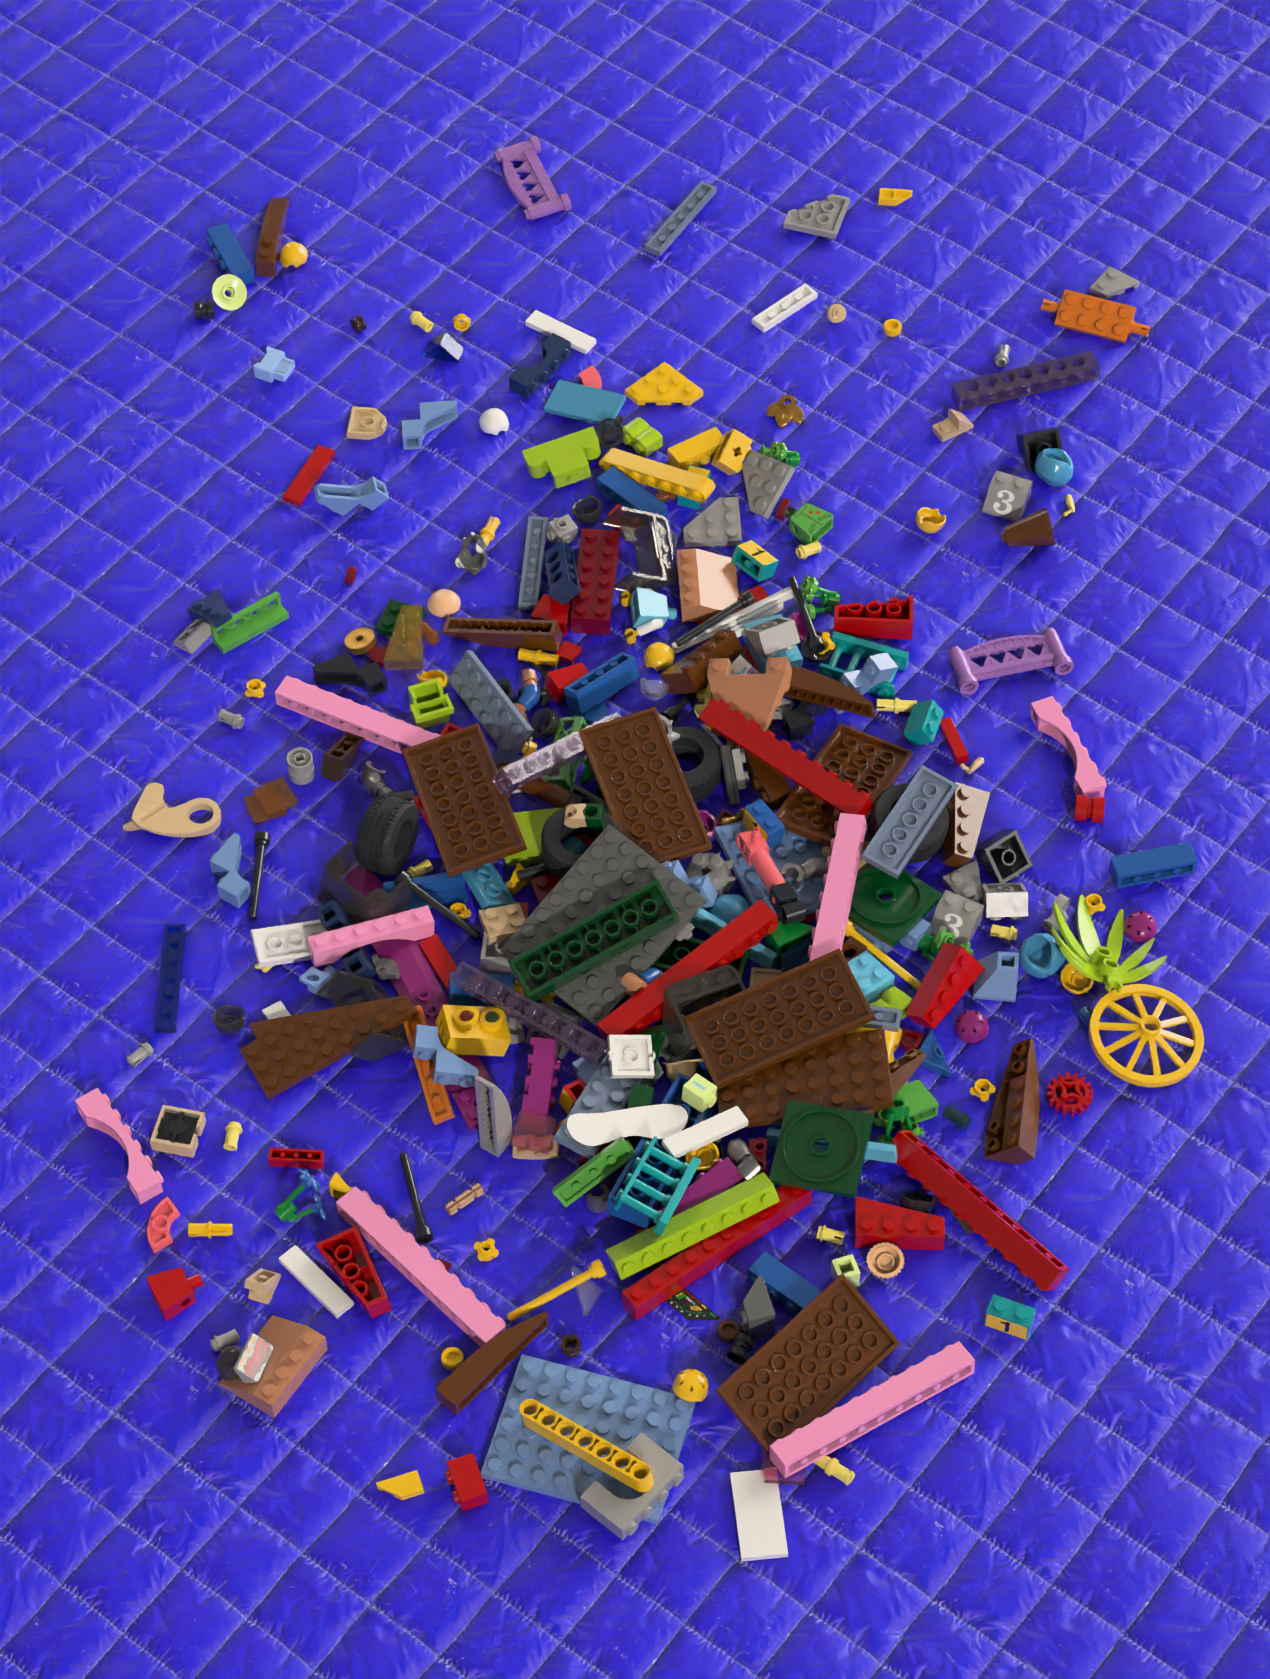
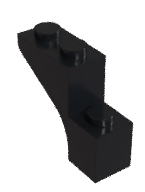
M349 653L338 655L333 659L318 663L312 667L313 677L317 684L356 685L362 688L369 697L387 691L386 677L377 662L357 668Z
M801 700L800 705L795 710L783 714V728L790 741L812 735L813 726L815 725L814 716L826 713L827 707Z

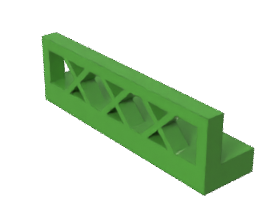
M276 591L233 614L232 619L219 627L211 626L213 643L225 654L289 619V613L281 605L280 594ZM275 600L274 604L268 606L270 602ZM222 628H224V630H223L222 632L217 633V631H219V630H221Z
M583 716L560 718L543 778L553 784L560 783L562 788L568 791L572 784L575 783L584 750L578 735V730L588 728ZM565 724H573L570 729L564 730ZM568 738V743L561 747L560 742ZM563 753L564 758L556 762V758ZM558 769L560 770L559 776L551 777L552 773Z
M622 1136L553 1187V1194L565 1207H568L634 1157L636 1154L632 1144L628 1139L625 1141Z

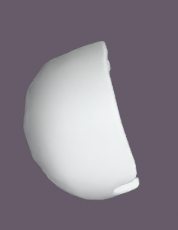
M498 408L486 410L479 419L481 430L487 434L498 435L502 430L506 432L509 427L506 414Z

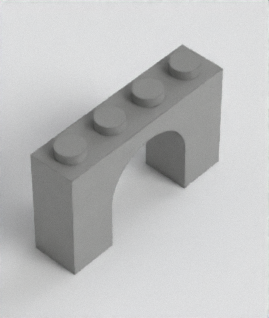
M642 1432L626 1447V1452L650 1467L654 1480L653 1487L638 1498L621 1499L595 1480L580 1496V1507L621 1540H624L627 1535L631 1536L634 1534L640 1521L643 1518L647 1519L652 1514L654 1506L658 1502L662 1503L667 1498L669 1490L673 1486L677 1487L684 1478V1465Z

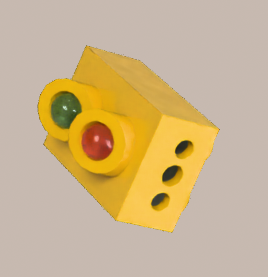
M442 1005L435 1021L442 1046L454 1055L504 1056L511 1042L503 1007Z

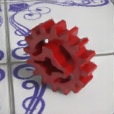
M1066 1072L1065 1077L1058 1074L1057 1080L1051 1079V1083L1047 1086L1046 1099L1049 1100V1107L1055 1106V1113L1061 1110L1062 1116L1070 1113V1116L1074 1117L1075 1112L1082 1115L1083 1110H1089V1105H1092L1094 1090L1090 1089V1082L1085 1083L1084 1076L1079 1079L1077 1078V1073L1070 1076L1069 1072Z

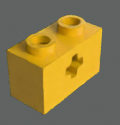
M736 429L727 431L711 465L729 476L739 473L742 469L744 458L751 450L750 445L753 440Z

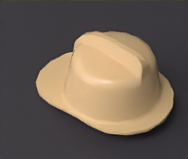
M703 1059L661 1063L665 1064L667 1077L673 1084L679 1073L693 1077L696 1074L698 1064L704 1062Z

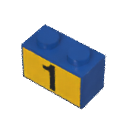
M760 799L745 806L742 818L744 826L748 830H753L755 827L759 828L769 848L782 843L785 826L765 802Z

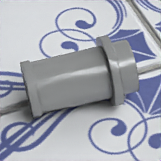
M1003 344L999 346L998 354L994 358L997 366L1004 367L1009 363V345L1005 344L1004 349Z
M222 709L218 714V717H221L218 718V721L231 725L233 729H240L244 725L245 719L241 714L236 715L225 709Z
M148 1042L139 1044L140 1047L126 1057L127 1062L133 1068L147 1057L152 1056L154 1050Z
M235 1328L222 1335H214L213 1339H210L214 1352H222L223 1348L240 1342Z

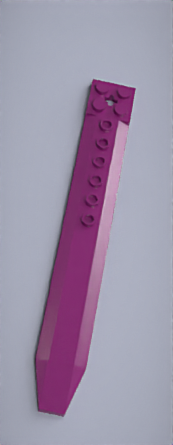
M360 865L346 870L345 875L351 906L358 921L362 923L389 916L382 897L383 883L370 870L362 868ZM390 939L371 943L379 959L389 958L397 963L400 977L398 980L389 979L397 995H407L414 1007L420 1005L423 1008L427 1025L437 1027L435 1021L442 1005H448V998L418 942L407 939ZM456 1055L478 1069V1076L493 1083L478 1055ZM446 1085L468 1130L472 1131L479 1128L477 1106H475V1087Z

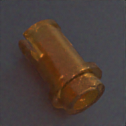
M658 490L654 494L657 499L663 502L678 498L676 494Z
M426 621L419 623L423 629L417 626V631L422 634L425 641L431 645L438 643L440 640L439 632L433 630Z

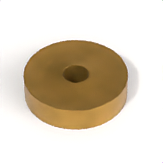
M366 627L352 630L344 639L347 651L354 655L369 652L377 642L374 631Z

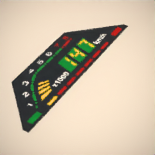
M686 1288L666 1300L670 1306L687 1320L720 1319Z

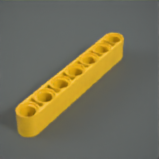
M610 448L599 461L600 467L605 472L614 466L619 471H623L631 480L702 503L705 502L716 488L714 482L705 476L616 448Z
M534 1399L524 1400L520 1404L519 1411L527 1428L638 1492H647L653 1487L654 1480L650 1467L643 1461Z

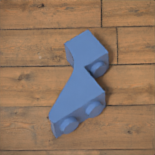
M457 400L420 403V419L402 420L404 450L422 449L423 439L429 432L457 419Z
M374 477L353 486L323 483L314 486L316 501L342 516L346 515L359 503L361 506L373 511L389 498L386 485Z
M888 653L869 656L861 670L843 673L838 682L863 696L873 686L889 681L898 666ZM834 709L837 714H842L845 712L842 710Z
M234 832L230 838L224 841L218 852L213 853L210 858L212 873L221 877L217 884L219 898L240 908L251 895L249 882L238 874L242 846L240 845V836Z
M679 860L665 861L661 864L706 899L707 902L702 909L714 905L718 893L708 875L694 876L689 879Z
M922 919L899 943L905 948L917 952L921 938L926 934L931 935V923ZM856 924L853 925L856 927L855 930L886 955L893 949V947Z
M417 1025L414 1034L413 1058L434 1060L433 1082L442 1085L453 1084L462 1087H475L474 1078L478 1075V1069L442 1046L438 1037V1027Z

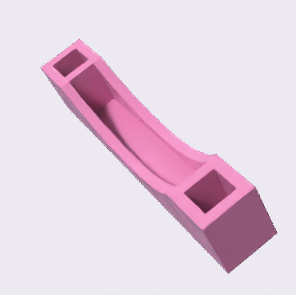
M1053 696L1032 702L1029 716L1036 728L1056 739L1065 747L1072 758L1076 772L1073 785L1075 794L1086 795L1089 800L1093 796L1104 797L1105 788L1107 787L1106 781L1098 773L1096 763L1092 762L1089 758L1087 748L1083 747L1080 743L1078 733L1074 732L1071 728L1070 720L1064 716L1060 703H1057Z
M428 905L309 936L307 937L308 953L314 968L334 963L347 953L373 942L390 939L417 941L433 936L435 921Z
M96 1088L76 1099L77 1111L86 1125L110 1135L125 1150L129 1158L127 1180L129 1188L138 1202L142 1204L162 1193L161 1183L164 1180L159 1171L155 1172L152 1169L153 1164L149 1156L142 1154L141 1151L143 1150L137 1139L133 1141L131 1138L132 1133L127 1124L123 1125L120 1120L122 1119L117 1109L112 1110L110 1107L111 1102L106 1094L102 1095L99 1089Z

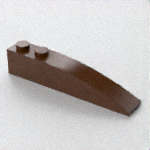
M271 198L268 205L255 259L257 276L275 277L290 202L289 198Z
M447 617L442 630L444 635L474 643L511 649L525 648L528 650L558 651L563 637L557 620Z
M791 666L790 688L783 696L870 718L875 717L873 703L855 690L825 675L802 667Z
M740 747L741 751H744L746 763L744 765L751 779L753 790H757L760 799L765 802L771 811L779 809L792 792L788 782L781 773Z
M545 1311L522 1321L484 1344L462 1364H457L452 1370V1374L437 1384V1400L457 1416L549 1326V1314Z

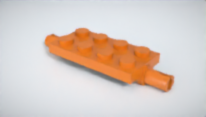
M1066 289L1060 303L1044 299L1041 306L1042 311L1056 314L1055 326L1125 344L1129 334L1134 333L1148 337V332H1150L1151 326L1135 322L1136 307Z

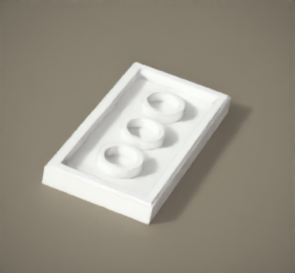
M320 920L251 930L250 935L258 967L311 960L308 953L307 937L328 931L323 927Z
M776 1468L730 1473L741 1562L788 1557Z

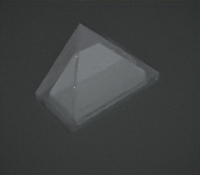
M576 1266L571 1267V1278L583 1273ZM591 1279L574 1287L583 1316L588 1315L603 1291Z

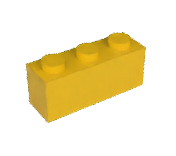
M714 427L667 449L668 463L687 471L689 465L696 467L706 465L713 461L724 436Z

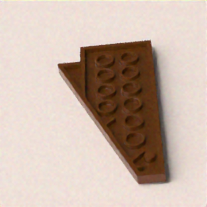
M407 995L252 1022L249 1025L257 1039L239 1050L266 1097L270 1100L418 1014Z

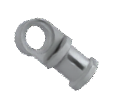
M1060 894L1055 901L1066 922L1068 915L1065 910L1071 899ZM1053 906L1050 916L1042 921V927L1050 934H1052V926L1057 933L1059 931Z

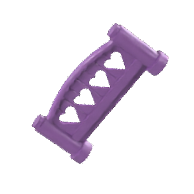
M536 135L529 137V140L498 149L494 152L496 162L502 163L504 178L509 190L525 208L523 210L525 219L530 221L562 210L564 212L572 210L568 194L563 193L558 196L537 156V153H540L542 150ZM514 160L525 161L519 168H513L514 164L511 163ZM526 172L530 173V175L526 179L520 180V176L517 173ZM526 183L537 184L531 191H525L526 188L523 186ZM530 195L543 196L537 203H532V199L529 198Z
M1053 628L1045 629L1043 635H1018L994 639L962 651L959 647H952L948 655L959 680L958 687L962 694L974 693L979 688L978 681L1050 666H1053L1056 674L1066 675L1074 668L1072 659L1067 656L1058 633ZM1043 646L1040 655L1033 653L1027 647ZM1019 648L1024 650L1021 659L1008 652L1010 650L1016 651ZM1003 652L1005 657L1003 662L999 663L989 655ZM980 656L986 657L983 667L970 659Z

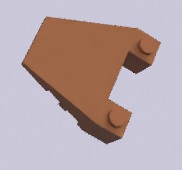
M768 657L765 674H734L729 658L709 659L707 677L712 696L715 700L719 702L722 699L730 705L729 709L735 711V709L739 710L745 715L746 720L750 721L753 719L761 725L760 729L765 731L774 718L773 714L776 708L781 705L784 693L788 692L790 688L792 668L788 657Z

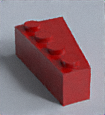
M907 596L906 600L891 598L889 602L878 603V600L870 601L866 605H862L860 602L835 605L833 633L836 631L861 638L912 640L914 596Z
M944 943L906 1010L905 1015L916 1025L935 1029L985 968L962 946Z
M856 1196L854 1209L855 1248H873L878 1243L889 1242L898 1246L899 1249H944L945 1217Z
M356 1226L315 1244L323 1260L372 1319L393 1310Z

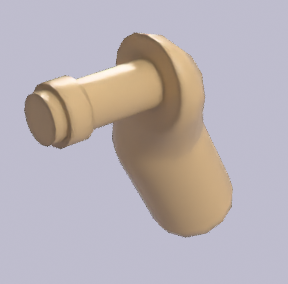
M978 757L969 767L961 763L960 768L964 769L966 774H970L984 763V759Z

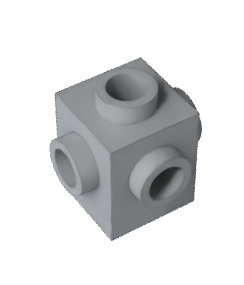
M569 514L560 518L552 519L548 523L546 535L548 540L553 542L554 545L560 540L568 545L576 539L578 527Z

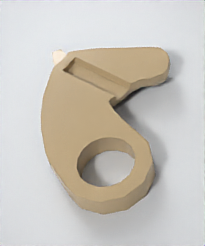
M155 782L145 787L132 814V821L123 825L124 831L143 829L154 834L170 837H197L214 832L221 825L222 815L218 804L209 798H196L169 808L163 800L164 786ZM197 810H208L213 814L208 822L202 824L194 823L189 819L190 815Z

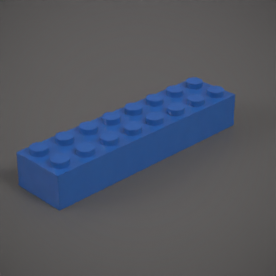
M679 1073L661 1104L678 1105L687 1111L688 1120L683 1129L685 1130L709 1119L717 1105V1100L711 1108L708 1107L703 1113L683 1101V1085L692 1077ZM642 1137L634 1150L636 1155L628 1161L608 1196L607 1213L647 1229L652 1221V1218L625 1203H622L618 1211L614 1209L618 1203L614 1199L620 1188L625 1190L626 1185L623 1182L628 1173L633 1174L635 1172V1169L632 1168L638 1156L642 1158L644 1155L640 1151L646 1140L652 1141L651 1138ZM657 1139L654 1147L668 1154L662 1146L663 1139ZM650 1154L645 1163L674 1179L679 1173V1170ZM684 1155L677 1158V1160L683 1163L686 1160ZM641 1170L636 1179L665 1195L670 1189V1186ZM631 1187L627 1194L656 1211L661 1205L660 1201L634 1187Z

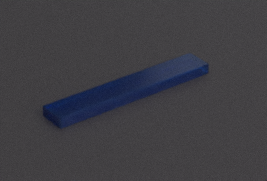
M165 924L155 1033H177L186 924Z

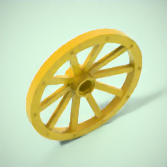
M1130 984L1123 986L1120 993H1117L1116 989L1110 991L1097 1003L1089 1021V1040L1098 1060L1112 1074L1134 1085L1164 1087L1183 1080L1194 1070L1203 1052V1030L1196 1014L1181 998L1168 990L1153 985ZM1132 996L1141 1018L1116 1004L1115 1001ZM1140 996L1160 1000L1153 1015L1147 1014ZM1166 1003L1182 1015L1181 1017L1165 1021L1158 1019ZM1108 1007L1134 1024L1099 1022L1103 1011ZM1187 1023L1192 1032L1193 1040L1164 1030V1028ZM1099 1030L1135 1031L1107 1047L1103 1046L1099 1035ZM1163 1038L1193 1048L1192 1055L1186 1064ZM1139 1040L1126 1068L1109 1055L1132 1041ZM1155 1041L1177 1065L1178 1070L1161 1075ZM1145 1044L1149 1046L1153 1075H1144L1132 1071Z

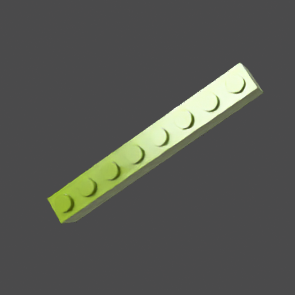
M764 1172L671 1217L661 1236L653 1232L656 1227L655 1225L607 1249L606 1253L611 1266L619 1278L623 1280L780 1202L776 1189Z

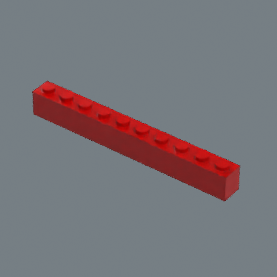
M712 698L698 717L705 725L839 812L865 815L866 817L872 809L871 796L865 791H856L854 789L855 786L846 779L842 782L838 779L839 775L830 769L828 772L822 769L823 765L815 759L811 762L807 759V755L799 749L794 751L791 749L792 745L784 739L781 741L775 738L776 735L770 730L766 729L763 731L760 729L761 725L753 719L750 721L746 720L745 715L739 710L735 709V711L729 709L730 705L722 699L718 702Z
M761 899L598 1022L599 1034L606 1042L608 1035L641 1034L648 1025L658 1021L665 1012L675 1008L682 999L692 995L699 986L708 983L712 976L719 971L725 970L729 963L742 957L746 950L756 946L767 934L773 933L779 926L777 914Z
M901 1130L896 1134L890 1143L896 1145L898 1155L896 1164L903 1166L910 1177L919 1180L926 1191L935 1194L938 1197L937 1200L942 1205L950 1207L957 1218L966 1221L973 1232L982 1235L989 1246L997 1248L1005 1260L1013 1262L1021 1274L1030 1277L1035 1282L1034 1284L1038 1289L1051 1291L1057 1288L1070 1268L910 1130Z
M780 1186L776 1189L780 1202L693 1244L622 1291V1305L635 1320H638L811 1204L812 1191Z

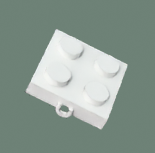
M608 1035L607 1055H609L608 1061L611 1078H653L655 1076L653 1062L655 1060V1052H652L651 1035Z

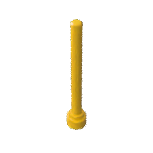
M848 919L845 935L848 938L852 936L865 945L871 954L918 990L921 982L855 930L856 927L853 926L854 923Z
M600 1259L591 1262L588 1270L508 1313L509 1321L512 1322L592 1277L600 1279L607 1275Z

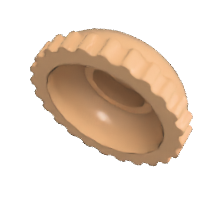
M440 589L434 592L429 597L427 603L429 612L440 618L453 616V614L459 611L461 605L458 595L448 589Z
M889 1242L874 1245L866 1257L870 1272L882 1279L894 1278L898 1273H901V1269H903L905 1264L901 1249Z

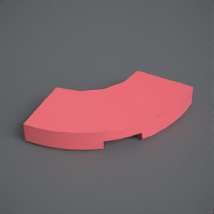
M592 365L578 374V379L582 385L598 389L602 388L600 374Z
M168 1196L154 1208L148 1222L147 1238L154 1254L173 1243L170 1228L174 1220L180 1216L178 1209Z

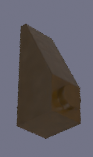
M345 733L324 754L321 776L328 778L330 781L340 782L350 770L365 738Z

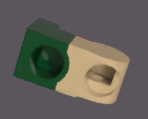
M603 804L567 805L564 824L570 828L594 827L595 830L603 831L605 819Z

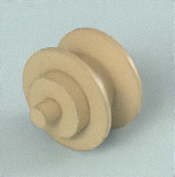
M841 304L831 305L826 313L828 320L833 323L843 321L846 317L844 306Z

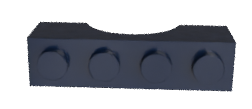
M552 333L542 343L544 361L532 367L520 366L509 377L510 390L526 399L535 394L539 387L546 383L549 377L554 372H557L565 361L570 359L572 355L571 342Z
M334 900L316 910L323 927L327 931L352 925L343 906ZM363 946L343 956L342 964L350 979L359 985L377 975Z

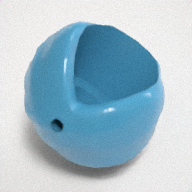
M1046 448L1036 458L1035 471L1047 485L1062 486L1073 476V463L1070 456L1064 450Z
M723 894L716 899L712 907H709L708 912L728 924L750 908V905L740 895Z
M1036 933L1023 941L1019 951V962L1026 973L1042 979L1055 974L1063 966L1065 956L1053 936L1047 933Z

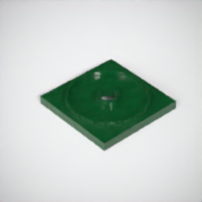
M866 862L857 872L848 919L894 948L939 903L943 894L905 870L896 879ZM888 894L892 899L882 900L878 895Z
M788 1100L769 1179L776 1185L856 1198L874 1114ZM821 1140L828 1142L829 1147L825 1152L818 1153L814 1151L813 1146L816 1142Z

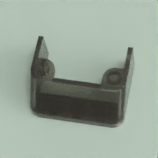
M619 507L603 521L605 525L620 527L622 538L627 542L634 543L639 573H629L614 585V589L627 592L635 591L636 587L657 590L677 582L678 572L668 520L663 515Z
M351 841L346 843L326 863L317 892V899L321 906L331 900L342 905L352 925L400 913L414 900L404 879L390 893L383 889H375L367 896H364L342 880L358 864L355 847Z
M725 965L674 982L665 989L662 1025L676 1056L694 1044L681 1014L712 1003L714 1004L746 990L737 969L733 966Z
M340 970L317 991L319 996L332 999L335 1003L334 1007L388 998L383 987L375 980ZM403 1023L385 1034L372 1031L350 1052L351 1056L375 1062L405 1049L409 1045Z

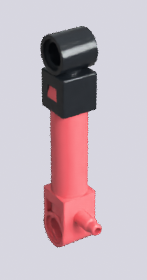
M755 827L753 830L737 833L736 842L738 849L749 866L753 865L769 892V901L776 913L779 914L782 924L789 925L804 921L806 919L804 904L801 900H798V895L790 881L785 882L769 855V846L763 838L760 829Z

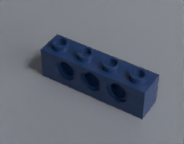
M560 540L545 552L544 556L550 588L549 594L554 601H559L564 606L581 592L574 551Z

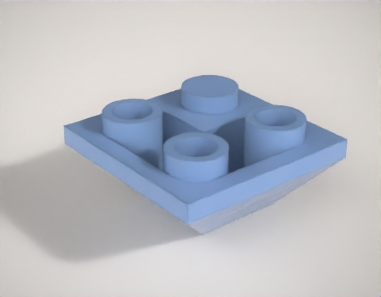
M998 951L977 960L985 970L974 981L973 999L1015 1002L1019 953Z

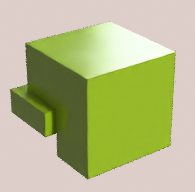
M438 678L408 686L410 711L415 723L419 727L425 729L450 721L449 715L454 713V708L448 694L443 693V688Z

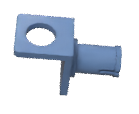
M327 966L323 971L311 967L299 977V981L308 985V991L325 998L327 996L328 983L336 977L337 972L332 966Z

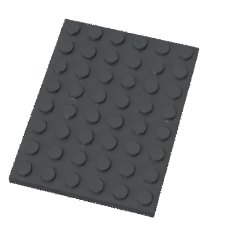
M609 824L500 950L512 960L658 879L677 911L680 922L552 992L598 1029L597 1023L613 1012L628 995L625 992L626 987L621 984V978L629 972L638 976L648 968H651L707 901Z

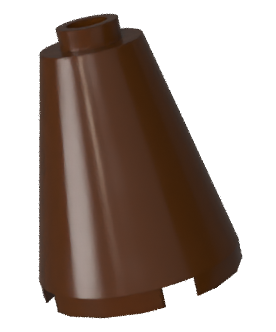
M1047 507L1004 527V532H1001L1003 544L1007 543L1008 547L1055 545Z

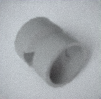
M303 747L292 749L286 757L289 778L297 785H306L315 776L312 753Z

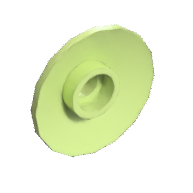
M227 274L215 280L212 286V296L219 307L230 311L238 309L244 304L247 290L240 278ZM225 291H229V297L225 295Z

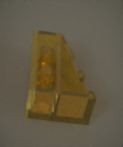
M422 605L401 606L383 660L385 670L424 668Z

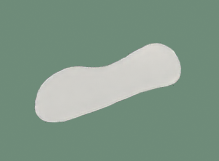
M673 1104L641 1106L605 1113H579L570 1115L567 1121V1128L576 1141L587 1146L605 1144L621 1136L623 1138L642 1136L653 1139L655 1135L658 1139H665L684 1129L688 1120V1114L683 1107Z

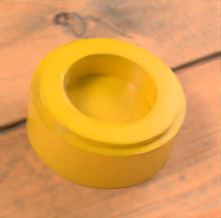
M888 319L884 322L883 332L887 336L895 337L901 333L902 324L900 321Z
M448 1347L441 1354L442 1366L447 1370L452 1371L457 1364L464 1362L463 1353L457 1347Z

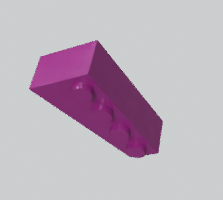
M531 1037V1055H528L529 1076L526 1075L525 1079L526 1095H523L520 1119L521 1133L547 1135L548 1127H552L553 1114H550V1110L555 1109L556 1096H553V1090L557 1091L558 1078L555 1077L556 1072H560L561 1060L557 1058V1039Z
M728 1157L724 1160L722 1158L712 1164L710 1171L706 1174L705 1172L700 1173L694 1179L695 1182L689 1187L687 1186L671 1217L744 1182V1177ZM661 1204L659 1208L664 1212L666 1207Z

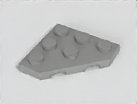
M832 194L823 201L818 202L816 200L808 203L802 209H792L788 211L784 221V228L836 239L850 204V198Z
M750 450L742 465L750 511L768 519L796 469L788 464Z
M739 497L718 498L683 528L684 548L736 546L741 544Z

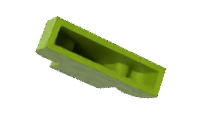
M592 426L523 450L522 454L531 477L542 478L549 472L555 487L560 488L591 477L587 459L594 460L598 458L601 454L597 434Z
M561 808L514 812L527 850L505 857L504 860L507 866H515L518 863L522 866L544 863L541 850L542 830L547 819Z

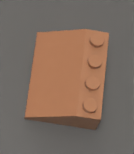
M696 548L677 550L682 623L708 620L737 601L739 594L736 565L731 562L732 558Z
M272 1315L257 1334V1336L274 1347L257 1383H244L233 1369L236 1364L235 1362L219 1382V1385L275 1418L328 1349L326 1337L306 1325Z

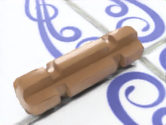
M475 1183L470 1187V1190L466 1189L453 1198L454 1201L450 1200L444 1205L446 1212L449 1215H453L458 1212V1208L462 1209L474 1201V1197L478 1198L484 1193L482 1186L479 1183Z

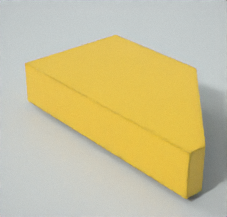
M880 188L878 205L897 206L912 197L913 190Z
M417 1470L376 1483L378 1490L386 1491L400 1500L424 1494Z

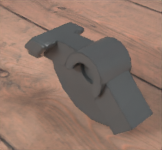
M377 954L372 955L371 960L380 980L399 979V967L394 960L389 958L379 959Z

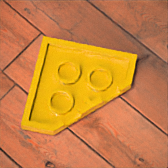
M663 362L625 389V396L637 405H645V402H653L656 405H671V403L691 405L703 396V390L669 364Z

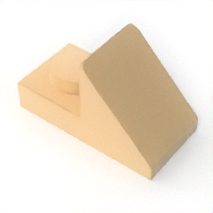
M949 408L948 418L932 425V431L941 442H944L972 429L974 425L963 413Z
M262 1268L257 1270L245 1280L244 1288L250 1289L248 1298L269 1304L281 1274Z

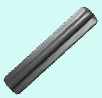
M724 745L720 747L728 800L730 805H736L740 803L733 756L731 746Z

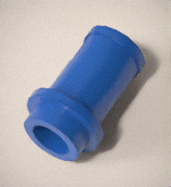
M1086 1006L1080 1009V1012H1077V1016L1087 1027L1086 1031L1088 1032L1092 1013Z

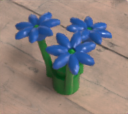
M298 1169V1172L301 1174L299 1176L302 1179L301 1184L282 1203L274 1208L275 1213L283 1222L289 1220L293 1223L296 1219L305 1215L319 1212L323 1220L326 1221V1210L323 1208V1202H321L318 1194L313 1195L316 1204L312 1205L310 1209L295 1214L297 1208L292 1201L305 1188L308 1189L312 1186L314 1190L320 1191V1183L315 1180L316 1177L310 1175L307 1169Z

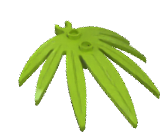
M1081 894L1077 905V930L1081 943L1080 946L1065 922L1056 901L1053 903L1056 922L1067 945L1064 943L1052 926L1051 932L1059 944L1061 952L1068 962L1082 975L1106 984L1105 989L1108 992L1114 988L1117 993H1120L1123 984L1136 982L1149 976L1165 962L1167 955L1136 968L1151 949L1155 938H1152L1119 966L1117 962L1123 941V909L1119 910L1109 932L1106 947L1100 945L1084 896Z

